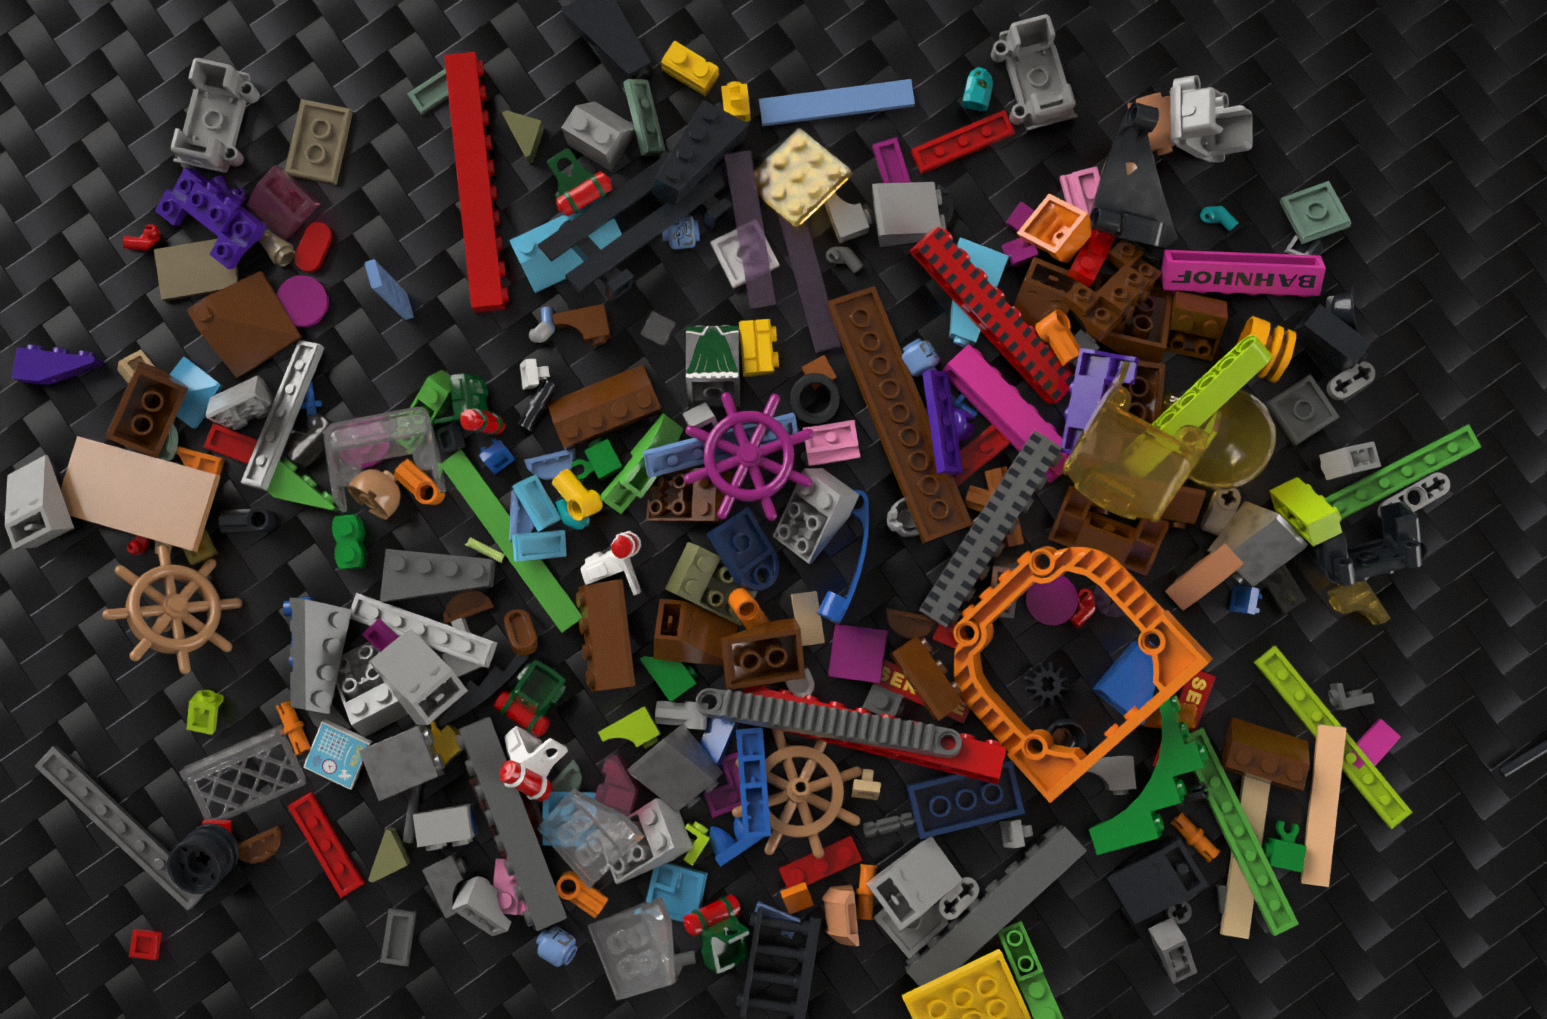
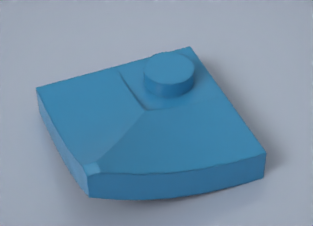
M183 356L170 373L171 376L189 387L176 416L196 430L206 416L210 397L219 394L223 386Z
M671 862L654 868L643 912L684 922L683 918L685 915L690 914L695 909L702 908L708 873Z

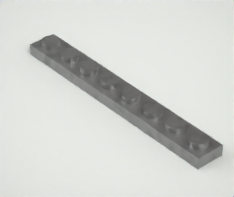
M53 746L35 765L45 777L184 908L191 910L206 894H190L175 885L167 870V859L170 852L58 746Z

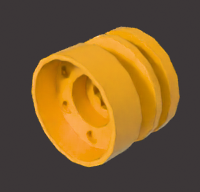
M1252 316L1246 323L1237 344L1249 335H1255L1272 357L1257 373V376L1263 378L1267 375V380L1275 383L1279 380L1292 358L1296 342V332L1288 329L1284 333V328L1278 325L1269 335L1270 322Z

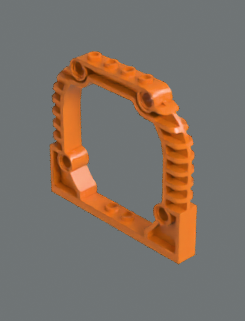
M1045 546L1032 553L1028 550L1017 560L1020 564L1013 571L1009 568L998 578L1001 582L994 589L990 586L979 596L982 599L981 602L976 606L971 604L961 613L963 619L957 623L953 632L956 642L959 643L954 654L953 674L957 686L963 693L961 695L963 700L987 729L1009 751L1007 756L1049 803L1056 799L1213 659L1175 617L1156 602L1121 563L1105 552L1089 547H1069L1056 550L1054 547ZM1041 554L1049 557L1050 566L1048 568L1041 565ZM1067 571L1085 575L1098 584L1140 629L1141 634L1138 638V644L1141 651L1152 655L1153 683L1160 690L1140 709L1134 706L1123 716L1127 721L1120 727L1116 723L1104 733L1107 738L1088 755L1080 747H1066L1054 744L1053 737L1046 730L1037 729L1032 732L993 690L983 674L980 652L988 646L993 638V622L1035 582L1040 584L1050 583L1064 575ZM966 625L973 628L975 633L973 638L967 636L965 632ZM1150 633L1159 636L1160 646L1150 644L1148 640ZM1033 739H1037L1042 743L1043 750L1034 748Z

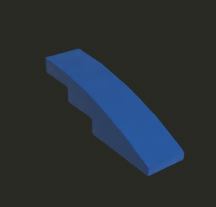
M763 728L736 730L744 838L771 836Z

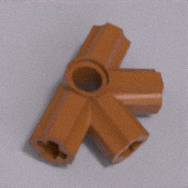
M1007 467L985 471L988 490L970 485L964 502L965 507L981 512L1008 471ZM978 516L972 521V524H974ZM1020 523L1011 536L1009 534L1005 535L1002 543L1005 544L1004 548L1024 544Z

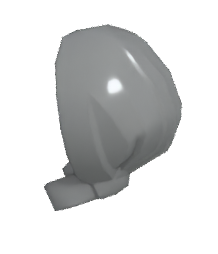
M902 498L894 503L887 514V525L890 530L896 531L903 537L918 535L919 533L905 499Z

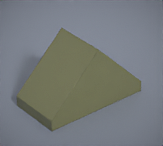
M507 110L502 112L528 164L534 162L544 131L542 121Z
M391 827L385 830L368 879L370 882H375L412 863L395 828Z

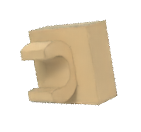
M863 769L861 780L854 779L851 797L878 800L881 782L873 781L874 770Z

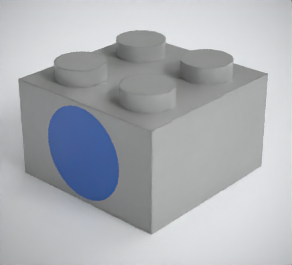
M475 803L426 810L413 815L417 847L425 846L426 851L441 849L447 846V842H452L453 846L466 845L469 842H473V837L480 834Z

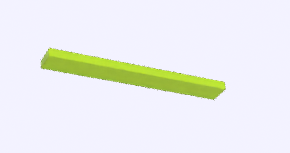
M1276 646L1270 648L1253 662L1315 738L1318 724L1342 727ZM1346 732L1342 771L1390 829H1393L1413 812ZM1353 750L1365 763L1360 769L1352 764L1356 761V755L1351 753Z

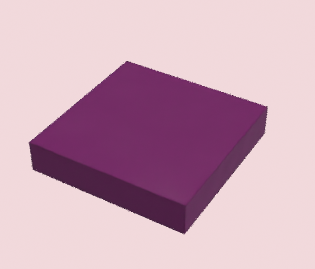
M835 624L828 676L881 684L888 631Z

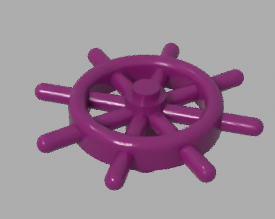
M725 392L722 394L721 400L728 416L718 422L710 433L692 425L686 427L687 435L705 442V467L686 474L684 481L687 484H692L709 477L712 484L725 495L717 513L720 519L727 518L734 501L737 500L742 502L761 501L767 519L773 521L777 518V513L770 498L772 495L776 494L788 480L804 487H810L813 483L810 477L792 469L794 464L793 445L811 439L814 436V432L812 429H805L792 435L788 434L782 424L773 418L780 402L778 394L770 396L763 413L757 411L737 412L731 394ZM742 424H757L750 442ZM733 428L739 446L721 437ZM767 429L778 439L760 446ZM716 448L734 455L715 463ZM783 450L782 465L763 457ZM738 466L731 484L726 482L719 474ZM759 467L775 473L777 476L769 484L765 485ZM748 471L756 489H740Z

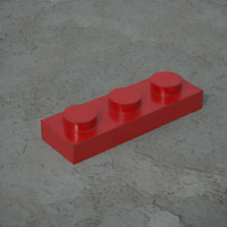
M1091 230V236L1079 250L1067 275L1090 287L1116 239L1115 235Z
M851 835L823 847L824 856L822 858H816L812 852L779 867L786 887L790 888L803 882L809 885L862 861Z

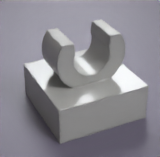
M1021 819L999 821L1003 847L1025 846L1024 837L1033 836L1032 826L1021 825Z

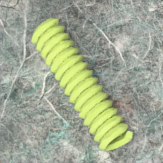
M472 537L465 544V546L475 549V551L477 550V552L479 551V553L489 556L502 563L505 556L502 552L495 551V549L488 547V545L486 546V544H481V542L472 539Z

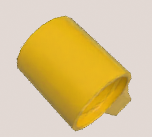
M565 469L553 479L552 485L567 501L568 512L574 520L580 521L602 509V500L599 494L594 490H587L571 470Z

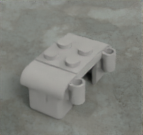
M1047 14L1012 23L1009 30L999 34L1000 40L995 42L991 52V58L995 62L1005 61L1017 104L1013 106L1009 119L1014 125L1024 124L1027 131L1078 117L1073 110L1076 102L1071 85L1066 82L1057 48L1053 43L1056 36L1050 16Z
M195 58L192 62L188 79L196 89H193L183 132L180 129H175L171 151L178 156L177 159H174V162L226 173L230 166L237 167L243 163L244 157L235 146L246 102L254 103L258 101L260 93L250 82L248 73L236 71L229 64Z
M1198 75L1174 79L1173 87L1170 89L1171 143L1207 162H1223L1225 154L1248 151L1252 148V112L1242 105L1228 107V95L1219 92L1213 87L1200 89L1201 83Z

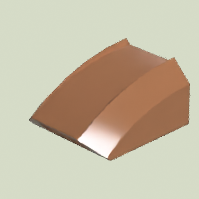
M852 885L830 887L821 898L825 905L827 926L824 931L840 944L859 946L854 889Z

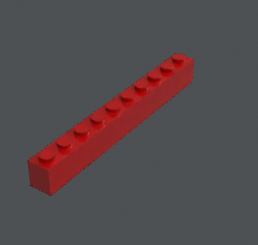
M475 52L444 55L471 308L474 313L504 310L505 302L509 301L508 287L503 286L502 276H506V266L504 260L500 261L499 251L504 249L502 235L497 236L496 226L501 225L499 210L494 209V201L498 200L496 185H492L491 176L495 175L494 161L489 160L488 151L493 150L491 135H486L485 127L490 125L488 110L483 108V101L487 100L486 87L481 85L480 76H484L483 61L478 60Z
M766 685L746 687L743 692L744 694L752 693L755 696L763 695L767 698L774 697L775 699L782 698L786 701L793 700L797 703L805 702L808 705L816 704L820 707H835L839 710L847 709L844 704L838 702L822 703L814 696L805 695L802 698L794 696L793 692L785 689H779L778 692L769 690V687ZM863 708L847 709L850 712L858 711L861 714L869 713L871 715L869 710ZM882 714V715H881V717H887V716H888V717H891L892 719H897L896 717L891 716V715H888V714ZM779 730L997 785L1006 753V747H1002L1000 742L994 740L978 741L975 740L974 736L965 733L960 734L962 739L960 752L953 758H941ZM945 737L941 740L940 745L945 750H952L956 746V742L951 737Z

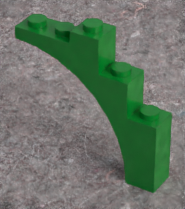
M1176 695L1171 696L1159 707L1162 717V741L1159 759L1146 787L1126 810L1112 819L1094 825L1089 829L1097 855L1159 838L1162 835L1161 830H1164V824L1160 814L1156 815L1155 810L1182 803L1185 800L1184 795H1187L1182 779L1178 780L1177 775L1198 770L1207 765L1206 760H1209L1206 746L1204 744L1200 745L1199 739L1187 741L1190 733L1186 722H1181L1178 711H1181V706Z

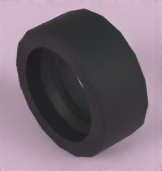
M810 373L803 375L795 382L791 390L790 403L793 412L799 419L806 423L819 424L828 421L835 415L839 407L840 394L837 385L830 377L821 373ZM812 383L825 386L830 394L828 407L823 412L817 414L806 411L801 406L799 400L802 389Z

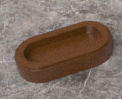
M521 609L509 611L504 617V627L512 650L518 655L533 653L537 649L538 642L530 615Z

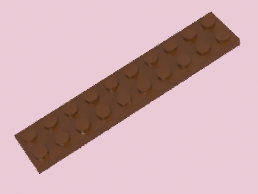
M875 286L828 301L826 307L922 543L925 544L972 526L973 524L953 475L937 473L929 417L910 370L902 359L903 353Z

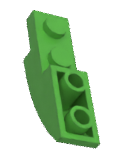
M663 413L630 452L633 457L600 495L601 500L622 514L636 496L642 498L658 477H648L643 451L678 442L683 428Z
M1022 921L1001 929L997 934L1033 1019H1063Z

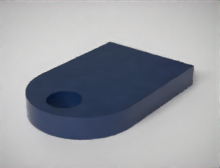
M749 507L741 509L706 534L732 578L741 588L757 592L769 588L776 581L779 574L777 554ZM758 570H761L765 575L763 583L757 577Z

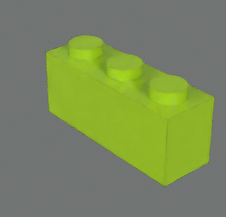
M1296 477L1269 490L1275 511L1312 546L1342 533L1340 526L1342 517L1336 507H1331L1322 495H1317L1310 484H1305Z

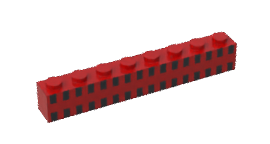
M939 226L930 230L909 252L1046 404L1057 403L1070 390L1071 382L1074 380L1073 370L1068 365L1063 366L1052 347L1041 341L1036 329L1027 325L1022 319L1021 312L1006 302L1004 293L989 283L986 273L971 263L969 254L954 244L952 241L953 237L947 230L941 229Z

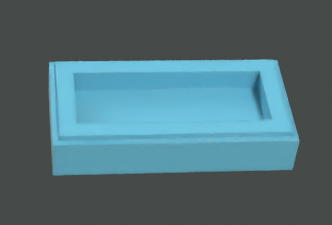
M536 474L512 486L538 532L561 520L559 513Z
M565 530L512 535L513 556L516 562L567 556Z

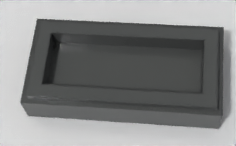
M394 908L388 910L380 963L408 966L417 912Z

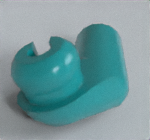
M565 499L555 502L563 524L576 530L583 529L589 525V517L580 521L574 520L571 517Z

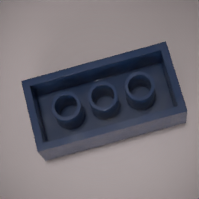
M1004 760L998 785L953 773L906 784L917 834L920 839L1025 814L1011 760Z

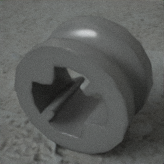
M1185 900L1178 903L1180 907L1184 906L1185 908L1181 912L1182 917L1180 918L1175 914L1172 915V911L1176 910L1175 905L1165 909L1167 917L1169 919L1173 918L1175 923L1178 924L1187 922L1192 914L1191 907Z

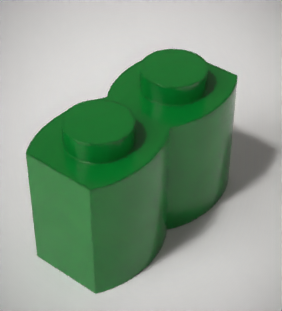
M354 514L335 516L332 523V532L337 542L335 560L338 567L346 571L365 569L368 554L363 544L365 526L362 519Z

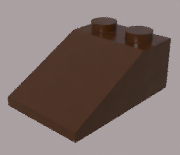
M795 618L770 621L721 639L726 690L805 678L801 628Z

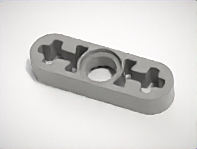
M1443 473L1430 474L1387 498L1378 506L1379 517L1381 518V506L1403 502L1415 512L1445 495L1450 489L1448 477ZM1439 480L1441 482V485L1438 487L1439 490L1434 489L1426 492L1424 489L1433 485L1434 481ZM1411 490L1418 492L1420 495V502L1417 505H1412L1407 499V495Z

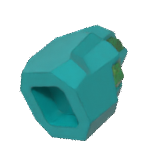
M977 67L971 71L965 87L962 101L963 107L977 111H987L993 80L986 69Z

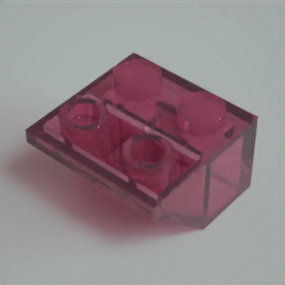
M274 165L257 183L247 203V206L285 241L320 205L286 170L277 165Z
M615 753L611 757L606 758L602 774H605L606 778L604 783L598 785L595 800L599 801L597 808L629 816L633 812L640 786L635 777L627 771L629 767L622 754Z

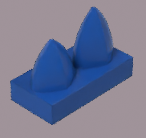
M742 816L735 817L734 820L736 842L724 830L714 826L710 827V843L715 859L720 867L764 838H744Z

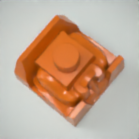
M1048 194L1017 234L1027 246L1030 244L1035 245L1042 251L1048 252L1053 258L1069 263L1091 236V220L1087 212Z

